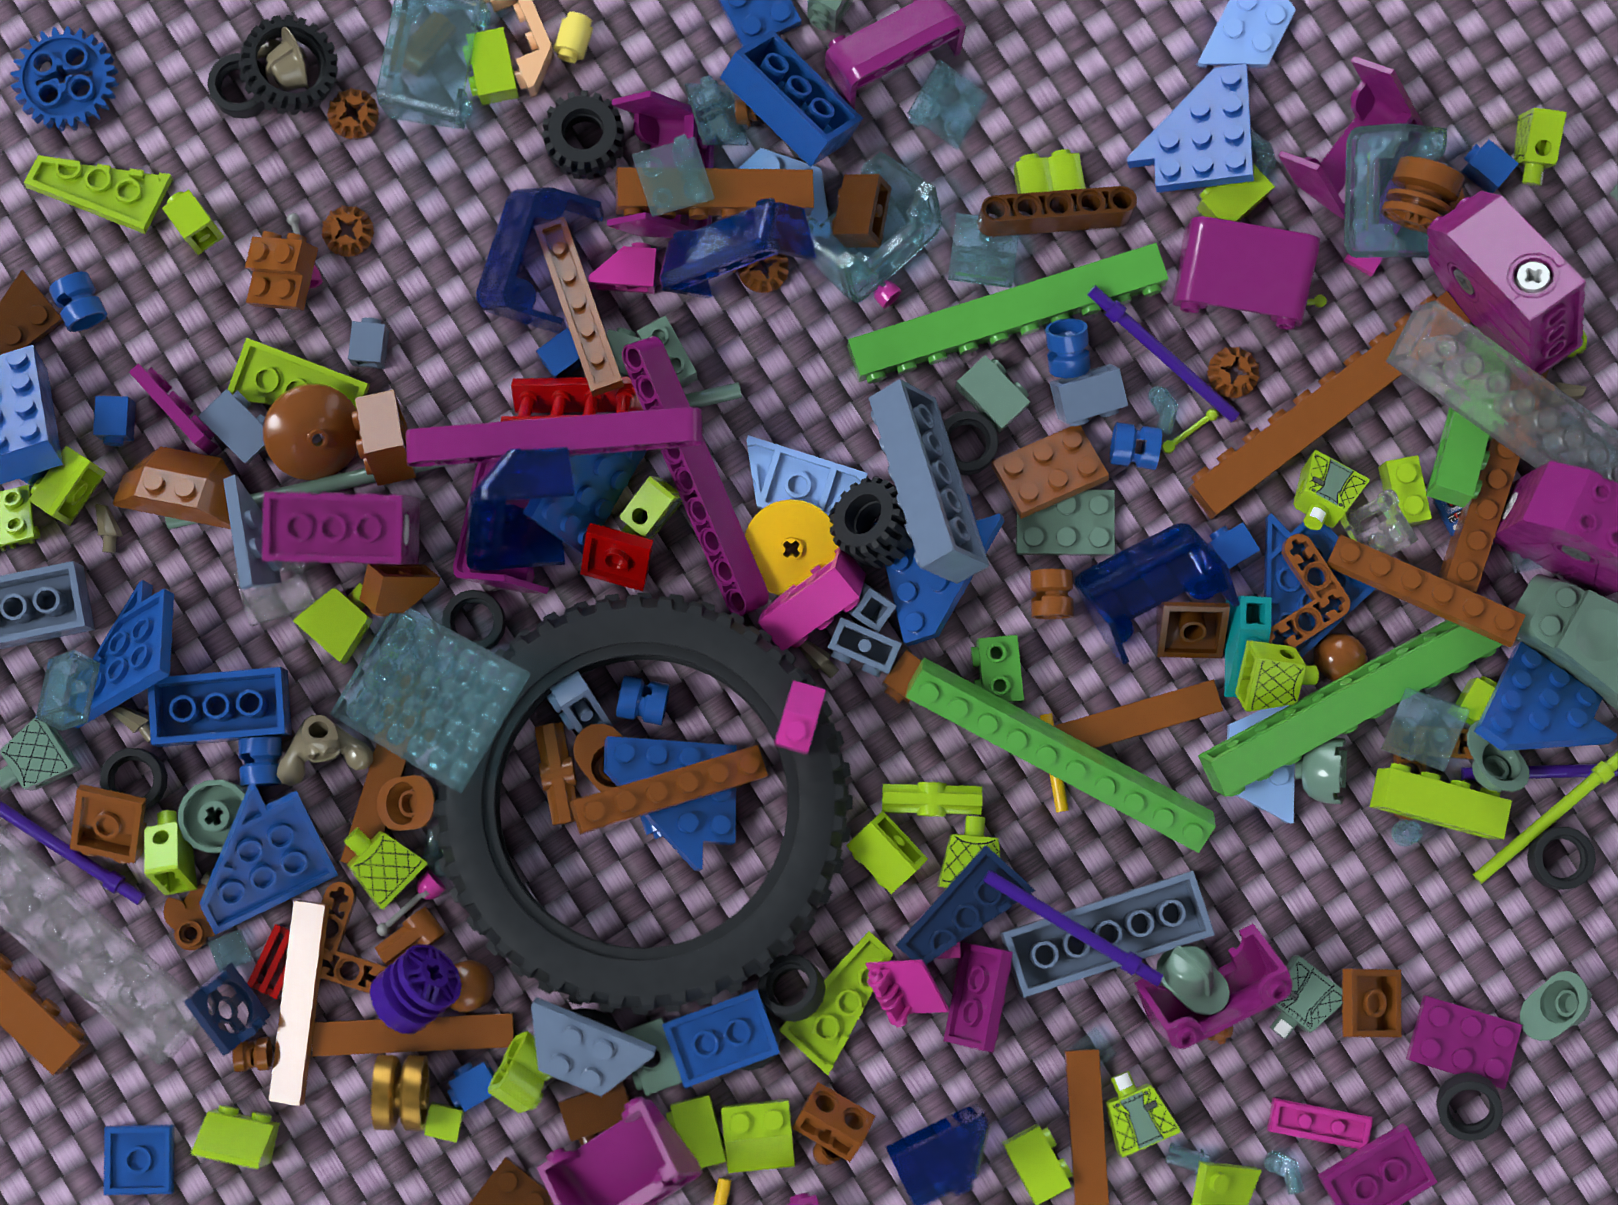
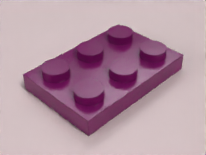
M139 363L129 371L132 377L197 447L208 455L218 448V445L212 440L216 434L196 415L190 416L194 410L174 391L169 393L173 387L160 373L158 374L152 367L146 370Z
M962 942L961 958H959L943 1041L994 1053L995 1044L998 1039L1001 1012L1005 1003V991L1011 971L1013 952Z
M1423 995L1406 1060L1455 1075L1467 1072L1480 1074L1490 1080L1495 1087L1505 1090L1522 1025Z
M1403 1123L1317 1175L1334 1205H1402L1438 1183L1408 1127Z

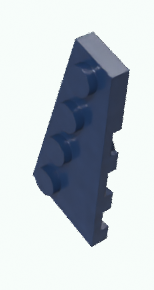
M984 845L896 943V946L911 960H923L926 965L1016 904L1015 900L983 882L989 870L1029 894L1036 890L989 847Z

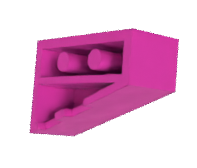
M840 547L834 551L836 553L834 560L823 568L816 565L810 570L813 575L797 586L793 584L762 610L758 624L766 633L772 636L771 639L782 651L790 646L793 648L799 647L808 639V634L814 629L823 630L832 623L834 615L841 610L848 612L860 602L859 598L866 573L853 557L841 550Z

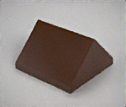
M1162 602L1157 606V657L1222 658L1230 604Z

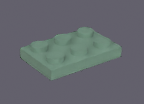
M1086 490L1020 519L1016 511V555L1114 556L1115 490Z

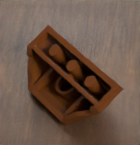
M160 446L123 474L113 505L115 507L231 529L223 479L232 476L222 458Z

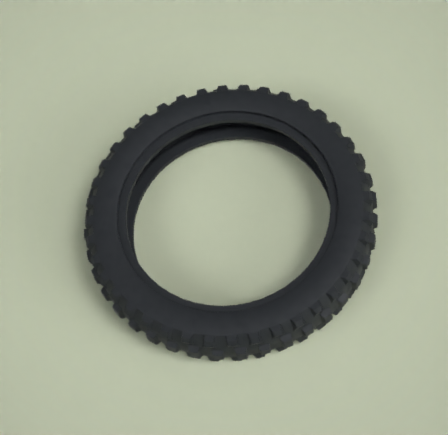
M651 593L628 595L626 599L620 600L618 594L605 595V599L597 600L594 605L589 606L586 601L576 603L573 607L565 609L562 616L552 612L544 616V621L538 623L536 629L532 632L525 628L518 633L516 638L510 642V648L507 651L499 648L491 656L492 660L487 665L488 670L485 674L477 673L470 682L471 685L467 689L468 698L466 701L458 700L453 709L455 714L452 718L454 723L452 730L444 731L440 750L443 754L442 761H435L433 774L436 775L435 783L438 785V793L434 794L433 813L438 818V825L432 827L433 839L438 841L439 848L443 850L444 857L439 860L441 870L446 874L447 879L451 880L454 884V887L449 892L454 902L460 903L461 907L468 911L470 916L466 921L473 931L477 930L480 935L487 937L489 942L486 947L494 956L500 954L503 958H508L513 963L511 970L520 977L525 975L528 978L538 980L539 989L549 994L556 991L569 995L568 1002L580 1006L583 1003H597L600 1005V1011L614 1013L616 1008L622 1009L623 1007L632 1008L633 1014H647L648 1010H655L657 1007H664L666 1012L669 1013L680 1011L681 1005L692 1001H697L700 1006L711 1003L712 997L726 989L730 994H733L742 989V982L754 973L762 977L769 972V965L780 953L787 956L795 948L792 942L797 938L801 930L809 932L816 921L813 917L817 912L819 904L828 903L833 893L828 889L833 874L841 873L844 861L840 859L842 855L841 847L842 843L849 842L851 828L846 826V811L853 809V796L848 794V786L845 782V779L851 776L850 765L848 762H844L843 755L839 749L844 744L841 731H836L834 723L830 722L828 718L833 712L828 702L823 701L807 755L776 746L786 778L788 795L785 832L780 850L770 872L752 898L736 914L703 935L669 946L631 948L594 940L561 923L547 912L531 895L513 866L502 831L500 796L503 773L508 756L526 721L547 699V696L552 693L549 688L577 670L582 675L602 666L635 660H657L676 663L710 675L738 694L755 711L775 743L793 680L811 686H816V683L810 674L805 675L801 668H796L793 665L796 657L788 649L782 651L777 645L773 646L770 643L771 635L762 629L757 630L753 626L746 627L744 625V617L734 612L731 615L724 612H715V605L704 601L701 603L691 601L688 604L684 603L683 596L670 594L669 597L660 596L658 599H652Z

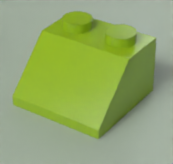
M65 446L61 451L63 465L50 468L44 478L41 477L34 483L29 501L52 517L70 526L106 474V471Z
M788 1099L722 1105L721 1111L728 1173L795 1167Z
M219 1105L218 1110L213 1109L207 1112L193 1145L191 1155L259 1169L271 1163L280 1123L271 1121L272 1116L269 1114L252 1112L250 1117L238 1114L239 1108Z

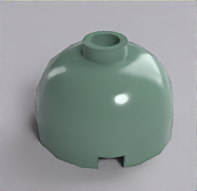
M1332 738L1305 753L1303 759L1296 762L1295 778L1302 779L1304 791L1309 797L1318 802L1339 805L1343 803L1344 796H1338V793H1340V787L1345 788L1347 751L1340 750V747L1346 744L1345 739Z

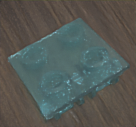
M938 59L907 113L910 115L908 121L916 127H920L922 124L952 147L958 149L988 95L942 60Z
M711 75L701 78V84H684L703 145H748L743 125L737 124L735 100L731 89L727 85H718V82L713 80Z
M680 135L674 138V143L632 154L652 217L715 199L695 137L687 139L686 135Z

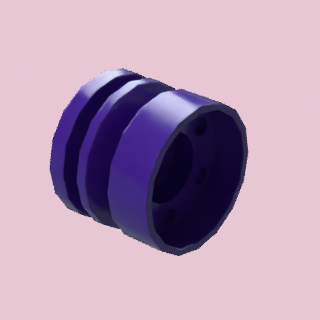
M417 944L408 948L393 964H390L377 975L371 983L370 998L378 1017L389 1028L399 1033L414 1034L423 1030L437 1015L442 1014L455 1003L460 996L462 984L459 972L449 957L431 945Z

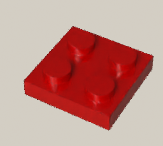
M589 523L586 531L580 574L643 592L647 581L654 540L611 529L607 526Z

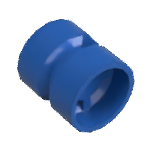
M81 271L66 275L49 287V292L56 306L63 308L60 315L69 332H78L91 328L107 317V311L98 296H93L96 288L87 272Z
M1061 319L1047 325L1045 334L1046 346L1049 349L1047 357L1050 374L1059 378H1075L1089 372L1091 368L1090 351L1084 349L1089 343L1086 322L1078 319Z
M1116 422L1112 433L1109 463L1128 466L1131 462H1135L1137 468L1156 470L1161 450L1162 429L1143 426L1140 430H1136L1134 424ZM1137 439L1142 440L1140 454L1135 453Z
M624 675L618 698L616 717L635 720L640 716L645 723L662 726L668 703L670 684L652 680L647 685L642 678Z
M282 737L238 739L239 758L244 761V765L239 768L240 786L248 787L251 783H254L256 787L281 785L282 782L276 774L279 765L278 759L283 756Z

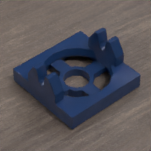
M232 962L225 965L183 1001L223 1056L234 1050L241 1042L256 1034L258 1029L267 1024L265 1020L271 1016ZM221 985H229L237 993L230 998L222 996L217 988ZM208 998L213 1002L212 1015L209 1013ZM221 1001L226 1002L231 1008L232 1014L229 1019L224 1018L219 1012L218 1006ZM242 1002L248 1007L249 1013L245 1026L238 1018V1006ZM219 1022L229 1024L235 1033L227 1032L217 1024Z

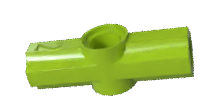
M917 782V785L882 784V811L896 814L917 813V816L946 817V814L982 815V786H947V783Z

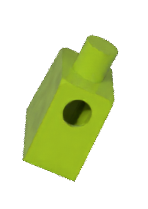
M361 583L347 597L337 588H332L293 620L295 624L343 665L348 662L373 622L362 611L366 605L359 600L363 586Z
M164 810L157 813V825L147 827L144 830V873L165 896L197 890L193 846L183 837L178 825L177 812L173 810Z

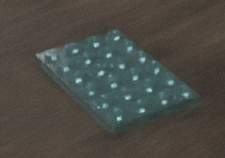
M409 608L405 613H390L386 617L330 715L452 789L462 793L531 674Z

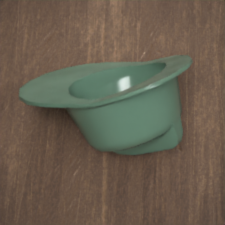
M1477 720L1470 726L1467 733V745L1474 759L1472 770L1476 781L1482 787L1497 791L1498 793L1501 791L1514 792L1521 790L1527 785L1530 777L1529 767L1518 750L1501 751L1476 734L1474 730L1479 722Z
M1190 945L1177 946L1163 953L1157 961L1156 971L1164 975L1161 983L1193 1012L1202 1015L1216 1014L1223 1010L1228 1003L1230 991L1227 981L1212 965L1210 957L1204 950Z
M1570 971L1558 972L1535 990L1524 1001L1520 1011V1024L1523 1031L1532 1039L1548 1041L1559 1036L1569 1027L1583 1022L1590 1013L1592 997L1584 980L1576 973Z

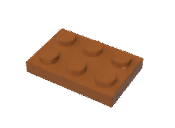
M1080 425L1070 426L992 460L991 464L1020 519L1102 484L1109 479L1106 468Z

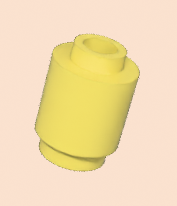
M569 12L567 18L562 19L553 47L561 60L576 63L577 60L584 59L593 32L591 27L592 20L586 15Z

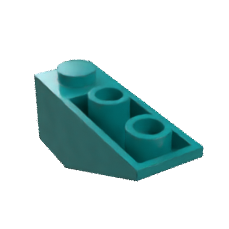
M1237 596L1226 599V603L1230 604L1225 637L1224 697L1237 698L1235 691L1247 641L1269 643L1272 597Z

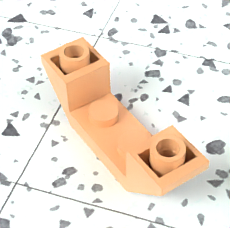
M482 0L484 4L490 2L494 12L513 5L519 22L526 21L530 32L525 33L532 52L516 59L519 70L514 71L520 89L527 88L531 97L536 96L554 53L533 1Z

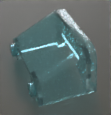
M394 0L377 85V101L390 119L457 129L465 128L466 119L470 120L473 110L472 100H468L465 88L476 32L483 31L484 27L488 28L491 17L490 8L487 7L484 1Z
M1397 123L1359 126L1350 132L1346 143L1344 246L1350 256L1356 258L1428 259L1430 253L1428 251L1427 239H1429L1427 233L1413 231L1391 222L1381 214V209L1384 202L1388 201L1386 198L1388 190L1399 188L1392 182V178L1400 157L1413 156L1433 161L1439 160L1446 151L1447 128Z
M882 151L867 161L861 169V174H880L892 188L880 247L845 248L833 235L832 221L837 214V210L821 224L815 218L809 216L796 222L794 227L789 230L792 241L797 248L845 297L855 303L865 300L879 285L881 286L884 281L888 280L936 237L942 226V215L936 187Z

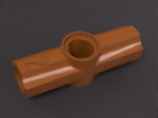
M563 722L535 727V736L541 760L539 762L540 778L543 790L547 793L552 825L576 822L570 802L578 799L575 790L577 780L572 756L569 757Z

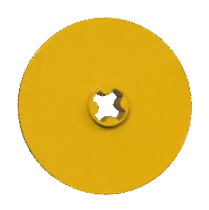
M786 499L771 503L752 518L745 531L746 540L766 587L773 594L780 596L793 584L795 586L799 585L813 575L810 570L816 565L823 568L835 558L836 553L834 551L839 546L834 543V536L830 534V527L833 525L829 522L830 517L821 508L810 502ZM788 541L792 544L797 541L799 543L797 550L800 553L798 555L791 553L787 556L784 553L786 550L784 543Z

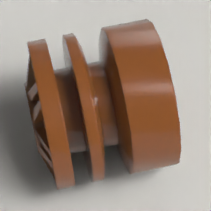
M1413 156L1400 157L1392 178V182L1399 188L1388 190L1386 195L1388 201L1384 202L1381 214L1391 222L1402 227L1427 233V228L1434 219L1439 216H1445L1453 210L1445 202L1457 201L1465 178L1457 170L1430 159Z

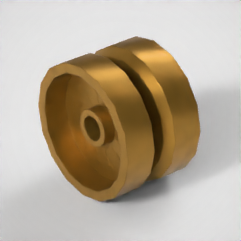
M377 1055L371 1093V1116L374 1130H393L397 1125L399 1114L404 1130H424L430 1096L427 1056H408L404 1061L401 1072V1064L396 1055Z

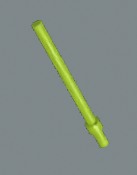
M1618 751L1606 762L1600 761L1591 769L1593 773L1472 875L1480 884H1483L1599 784H1606L1615 776L1614 772L1618 769Z

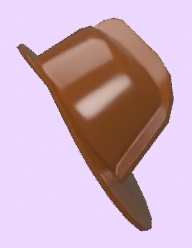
M603 723L591 724L582 729L577 735L573 746L574 758L579 768L600 792L617 787L604 772L605 738L607 736L622 737L612 726Z
M419 775L396 777L388 780L382 786L377 798V810L381 821L389 829L397 831L419 829L426 826L433 815V803H435L434 790L430 782L425 777Z

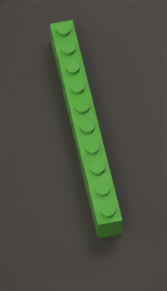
M1153 243L848 339L847 347L858 381L867 380L868 384L884 380L887 373L897 370L899 374L908 373L917 369L916 364L929 361V364L940 363L948 359V354L957 351L960 352V355L968 354L978 350V345L989 341L991 345H997L1009 340L1008 335L1021 332L1022 336L1029 335L1040 330V325L1061 319H1071L1070 316L1081 312L1083 316L1095 314L1101 311V307L1087 296V293L1095 285L1113 301L1118 300L1124 305L1132 301V296L1143 293L1144 297H1149L1160 293L1169 278L1157 243Z
M1445 620L1298 700L1295 704L1287 706L1199 754L1198 757L1214 791L1225 797L1238 795L1245 790V786L1254 781H1261L1271 777L1274 770L1283 765H1291L1298 762L1303 754L1332 738L1355 731L1358 728V724L1363 721L1382 716L1386 713V709L1394 704L1405 703L1411 700L1416 692L1424 688L1437 686L1441 683V679L1447 675L1466 670L1469 667V663L1478 658H1486L1495 654L1497 648L1503 644L1449 620Z
M925 657L908 684L906 698L1197 853L1201 851L1216 827L1214 812Z

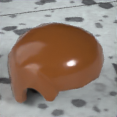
M1330 633L1321 639L1315 647L1314 665L1328 680L1335 681L1368 662L1367 651L1360 641L1351 635Z
M466 960L454 964L459 972L462 985L460 996L450 1008L459 1012H469L485 1006L490 1001L495 990L494 976L489 968L475 960Z

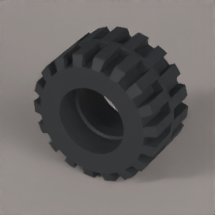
M581 90V96H575L574 92L567 93L568 99L564 101L562 97L558 98L555 101L557 107L553 108L550 106L547 111L548 119L544 118L543 120L544 131L542 135L548 156H550L551 162L555 167L559 166L561 172L565 175H568L569 172L572 173L574 179L580 180L581 175H586L587 180L594 179L593 174L598 172L602 177L607 174L606 168L610 167L612 170L617 165L616 159H621L624 153L625 134L618 109H614L612 102L608 98L603 101L602 95L596 92L593 97L589 96L588 91ZM581 122L594 123L603 130L600 141L588 149H576L565 141L569 129Z
M873 477L872 480L869 478L861 479L860 484L855 482L850 485L848 492L843 491L840 495L842 498L839 503L835 502L833 509L835 513L830 515L829 522L833 524L830 527V534L834 536V543L845 553L867 567L882 568L884 564L890 566L894 564V559L898 558L901 560L905 556V550L907 548L911 549L914 545L905 528L907 521L903 510L897 502L896 496L898 492L896 487L887 480L883 481L878 477ZM880 516L877 524L869 530L873 521Z

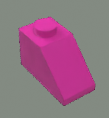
M641 242L632 243V246H623L589 275L588 283L590 289L655 294L658 258L656 248H651L650 244Z
M793 680L775 746L805 755L808 754L825 695V689Z

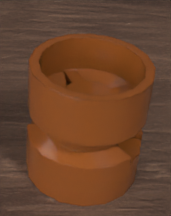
M1039 569L1031 571V591L1036 593V596L1031 599V618L1067 619L1074 617V601L1068 595V592L1073 590V571L1068 569Z

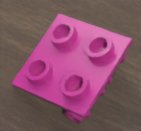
M923 960L866 963V967L869 970L868 985L872 987L876 994V999L880 1002L881 1008L886 1010L890 1024L898 1028L906 1025L907 1017L911 1013L949 1012L950 1009Z

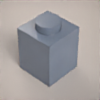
M365 317L362 318V322L352 321L348 360L352 366L385 369L389 330L385 324H381V320Z
M864 582L859 598L860 602L848 612L878 633L896 608V605Z

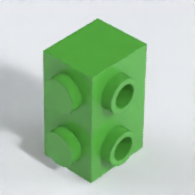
M1018 636L978 638L976 640V647H971L972 666H978L979 679L974 680V684L1011 704L1022 703L1024 701Z

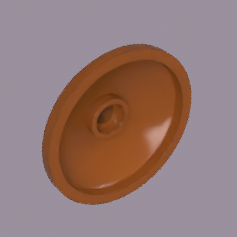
M312 383L294 387L278 397L266 414L263 424V442L266 452L281 471L294 478L316 480L332 476L345 468L358 450L356 440L360 439L359 431L355 430L352 420V412L357 411V409L347 396L331 386ZM315 434H322L320 442H312Z

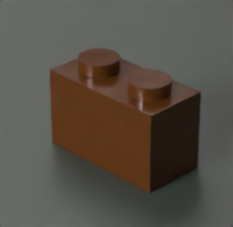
M880 174L844 175L842 187L838 190L839 204L837 214L832 221L833 235L845 248L881 247L892 188Z
M624 1079L603 1096H598L588 1091L561 1100L558 1103L570 1142L579 1139L580 1145L586 1144L597 1137L598 1132L607 1130L623 1120L621 1114L626 1110L624 1106L631 1101Z

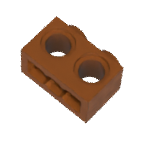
M817 1082L806 1099L792 1129L850 1162L861 1147L876 1116L865 1110L862 1106L836 1093L833 1089Z

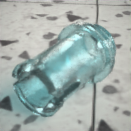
M1399 821L1392 828V839L1399 846H1410L1422 838L1423 833L1419 834L1418 832L1422 830V827L1416 822ZM1408 829L1409 837L1403 835L1402 832Z
M1171 1142L1168 1151L1181 1157L1167 1153L1165 1163L1194 1171V1175L1197 1176L1199 1161L1209 1162L1210 1155L1204 1154L1203 1149H1200V1152Z

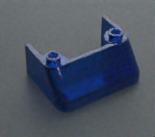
M553 187L521 188L512 191L506 199L476 291V299L480 307L488 313L557 334L565 330L567 327L564 318L533 309L536 302L535 288L529 281L517 276L536 218L552 221L560 218L565 211L603 221L604 212L601 202Z
M766 198L757 201L754 208L694 231L682 230L674 233L673 239L668 241L661 268L660 282L662 290L708 299L712 297L709 279L776 254H784L807 260L816 259L805 209L775 202L774 198Z
M568 447L526 450L519 448L510 449L499 458L477 485L469 498L465 555L467 566L470 569L486 571L565 565L562 541L532 519H527V516L523 514L525 509L514 504L506 505V500L574 496L575 489Z
M1185 523L1172 525L1082 571L1075 579L1078 593L1101 637L1123 665L1129 662L1123 643L1134 633L1131 620L1159 606L1162 602H1167L1184 592H1187L1192 598L1200 600L1210 599L1215 594L1221 592L1234 608L1240 605L1227 564L1192 526Z
M973 1104L885 1146L913 1205H927L951 1192L958 1196L974 1188L972 1181L978 1177L990 1128L987 1115L980 1106Z

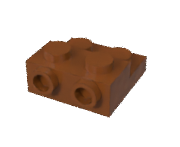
M263 231L261 237L252 236L245 268L253 271L246 303L256 307L304 311L318 248L307 243L305 236L296 233H288L286 239H281V235L269 231Z
M81 784L76 791L70 849L80 851L86 856H103L112 858L118 863L135 864L144 850V830L147 827V823L144 822L147 798Z
M1343 969V1037H1401V970Z

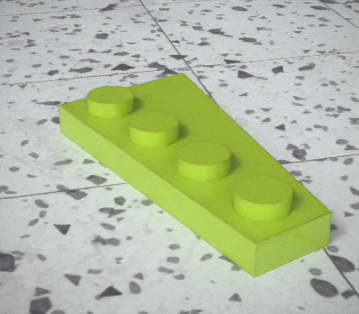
M38 155L24 184L30 190L146 234L173 179L171 174L166 173L155 175L144 173L143 170L130 168L127 171L113 169L110 165L97 164V166L81 164L80 161Z
M246 338L227 390L232 394L238 390L249 402L273 404L278 397L294 387L312 383L323 384L342 392L356 407L355 398L367 395L370 384Z
M870 931L862 937L824 979L826 990L823 1002L817 1011L804 1020L796 1022L786 1021L779 1029L782 1034L827 1075L831 1072L834 1063L873 992L872 987L867 982L869 970L866 967V963L890 961L894 954Z
M1199 1161L1191 1205H1248L1262 1170L1253 1166Z

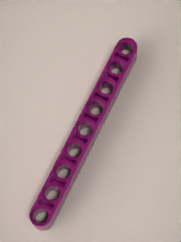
M651 336L628 344L623 348L622 360L644 411L690 407L665 346L658 337ZM704 438L702 445L660 449L729 611L743 616L765 606L769 600L768 589Z
M692 407L426 427L406 431L407 465L412 467L680 448L703 444L702 409Z

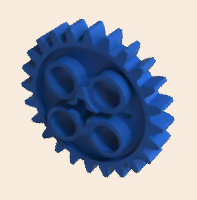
M66 26L64 34H61L56 27H53L52 36L50 37L43 31H40L41 41L37 42L30 38L29 42L32 48L30 50L25 48L19 49L25 56L24 59H14L13 61L20 68V70L11 72V76L19 81L11 85V88L16 93H19L15 100L20 105L24 104L22 110L27 115L32 114V119L37 124L43 120V124L47 129H51L54 123H56V127L63 132L66 123H69L70 127L77 131L78 121H82L89 127L88 117L92 115L100 120L101 116L97 110L99 108L109 110L110 107L105 102L106 98H116V95L109 89L110 87L119 86L117 80L110 77L118 73L117 68L114 65H110L114 61L113 56L110 53H106L108 49L103 42L97 44L98 39L93 34L86 38V33L81 28L76 32L75 36L69 26ZM80 55L84 56V60L80 65L72 66L74 58ZM52 62V66L48 71L40 72V68L44 63ZM44 81V82L41 83L39 86H37V83H38V82ZM90 86V90L86 95L77 96L81 87ZM58 92V96L53 102L46 103V97L50 93Z

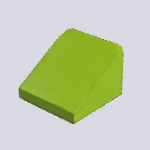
M431 1102L424 1135L457 1143L465 1113L464 1110L454 1106Z

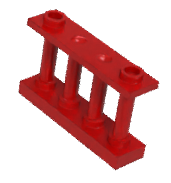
M629 376L621 377L624 384L623 387L594 397L586 377L517 378L512 380L511 390L514 411L518 415L502 416L501 422L582 416L564 415V412H583V415H595L597 412L621 413L644 410ZM532 413H550L547 416H531Z

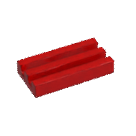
M278 924L274 925L247 982L251 988L270 995L274 999H279L283 990L286 964L274 989L270 988L269 985L288 947L290 935L289 929ZM281 933L284 935L283 940L261 984L258 980Z

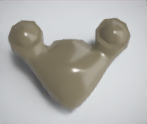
M311 715L304 719L299 726L288 751L279 762L276 775L282 784L292 786L301 783L305 777L304 764L306 761H311L312 763L324 762L334 759L342 753L348 766L357 771L367 769L373 763L374 753L365 742L351 736L326 716Z

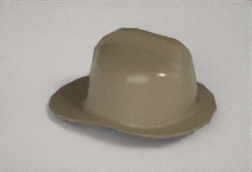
M283 27L281 32L282 43L266 56L265 76L270 85L277 89L281 88L285 92L306 87L308 90L306 67L302 53L290 30L287 27Z

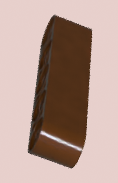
M1126 186L993 195L983 201L977 219V227L982 234L990 237L1117 228L1129 223L1137 204V196L1132 189ZM1115 205H1121V206H1123L1125 209H1120V208L1116 207ZM1083 207H1089V208H1091L1093 211H1088V210L1084 209ZM1052 209L1059 210L1061 214L1053 212ZM1020 212L1029 213L1031 216H1025ZM988 214H994L999 218H992Z

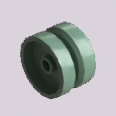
M206 780L193 786L183 797L178 809V825L183 837L196 849L207 853L220 854L247 789L225 780ZM223 811V814L220 816L222 822L218 823L216 816L219 812Z

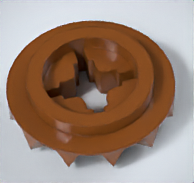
M351 87L343 92L338 91L337 96L332 101H329L327 117L330 126L338 135L347 139H360L375 129L379 120V108L375 99L365 90H356ZM346 104H349L354 109L361 108L357 112L360 123L352 117L345 118L348 114Z
M342 205L340 208L330 211L326 220L323 221L321 235L326 246L333 253L339 256L352 257L361 254L369 247L373 240L374 227L370 217L357 206ZM339 222L345 223L348 226L355 224L352 230L356 240L346 234L342 237L339 236L342 233Z
M769 241L765 243L754 242L747 249L743 250L738 260V274L742 283L750 290L758 293L775 291L783 285L789 273L788 257L781 247H777ZM759 255H761V258L766 263H773L772 266L768 267V279H766L765 274L761 270H754L758 266Z
M1225 347L1210 360L1207 370L1208 380L1212 388L1220 395L1228 398H1240L1250 393L1256 386L1260 377L1259 364L1255 361L1251 352H1247L1241 349V347ZM1237 360L1238 370L1243 372L1244 375H1238L1231 384L1230 373L1225 372L1226 370L1224 369L1230 368Z

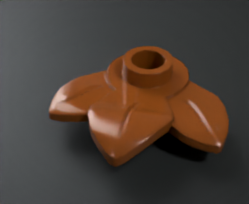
M204 884L198 885L197 890L190 891L183 902L179 899L167 898L164 905L163 914L165 922L174 929L176 943L185 950H197L206 943L208 937L216 936L200 906V900L206 888ZM191 927L197 930V937L194 940H190L187 937V930Z

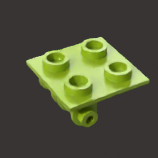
M29 484L0 491L1 551H6V545L14 549L16 548V543L19 545L34 544L35 540L41 537L39 528L34 526L32 503L29 501L31 497Z

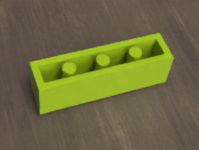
M1391 763L1390 768L1377 769L1370 808L1485 839H1504L1512 800L1501 798V792L1498 793L1486 788H1481L1480 792L1470 789V783L1459 780H1451L1450 783L1440 781L1441 776L1435 773L1421 772V775L1410 773L1411 767Z

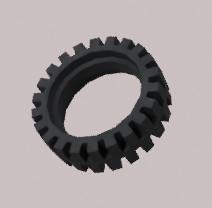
M280 15L273 16L271 21L267 18L261 21L259 26L256 25L251 30L242 46L238 63L239 70H241V82L246 83L245 90L248 94H254L253 100L258 104L263 101L265 103L264 108L269 111L274 107L277 108L278 114L283 115L286 111H290V115H297L301 110L303 114L307 113L312 107H318L325 100L335 83L338 73L337 54H333L335 47L332 42H327L328 35L324 31L320 34L317 32L319 26L314 23L310 26L306 25L307 19L300 17L298 21H294V15H286L284 19H281ZM283 27H287L295 40L307 46L317 58L320 66L319 78L316 84L307 91L299 93L281 91L270 85L260 74L257 65L258 52L262 45L271 39L281 38Z

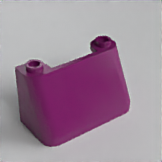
M1204 216L1194 217L1184 231L1173 306H1179L1183 312L1199 313L1200 309L1212 305L1270 315V319L1276 322V327L1281 329L1293 330L1295 326L1300 327L1303 323L1316 266L1320 238L1311 234Z
M1254 924L1239 930L1242 939L1240 945L1236 950L1234 947L1228 949L1232 962L1217 969L1227 981L1230 993L1228 1003L1223 1010L1216 1014L1202 1015L1193 1012L1164 985L1156 987L1143 978L1134 982L1147 1018L1153 1027L1173 1047L1177 1049L1191 1047L1277 1004L1291 993L1293 985L1288 969Z
M643 1097L635 1098L625 1104L626 1110L621 1114L623 1120L577 1150L565 1151V1148L554 1150L546 1156L547 1161L537 1167L554 1205H655L701 1176L703 1171L695 1156L654 1102L650 1099L644 1100Z

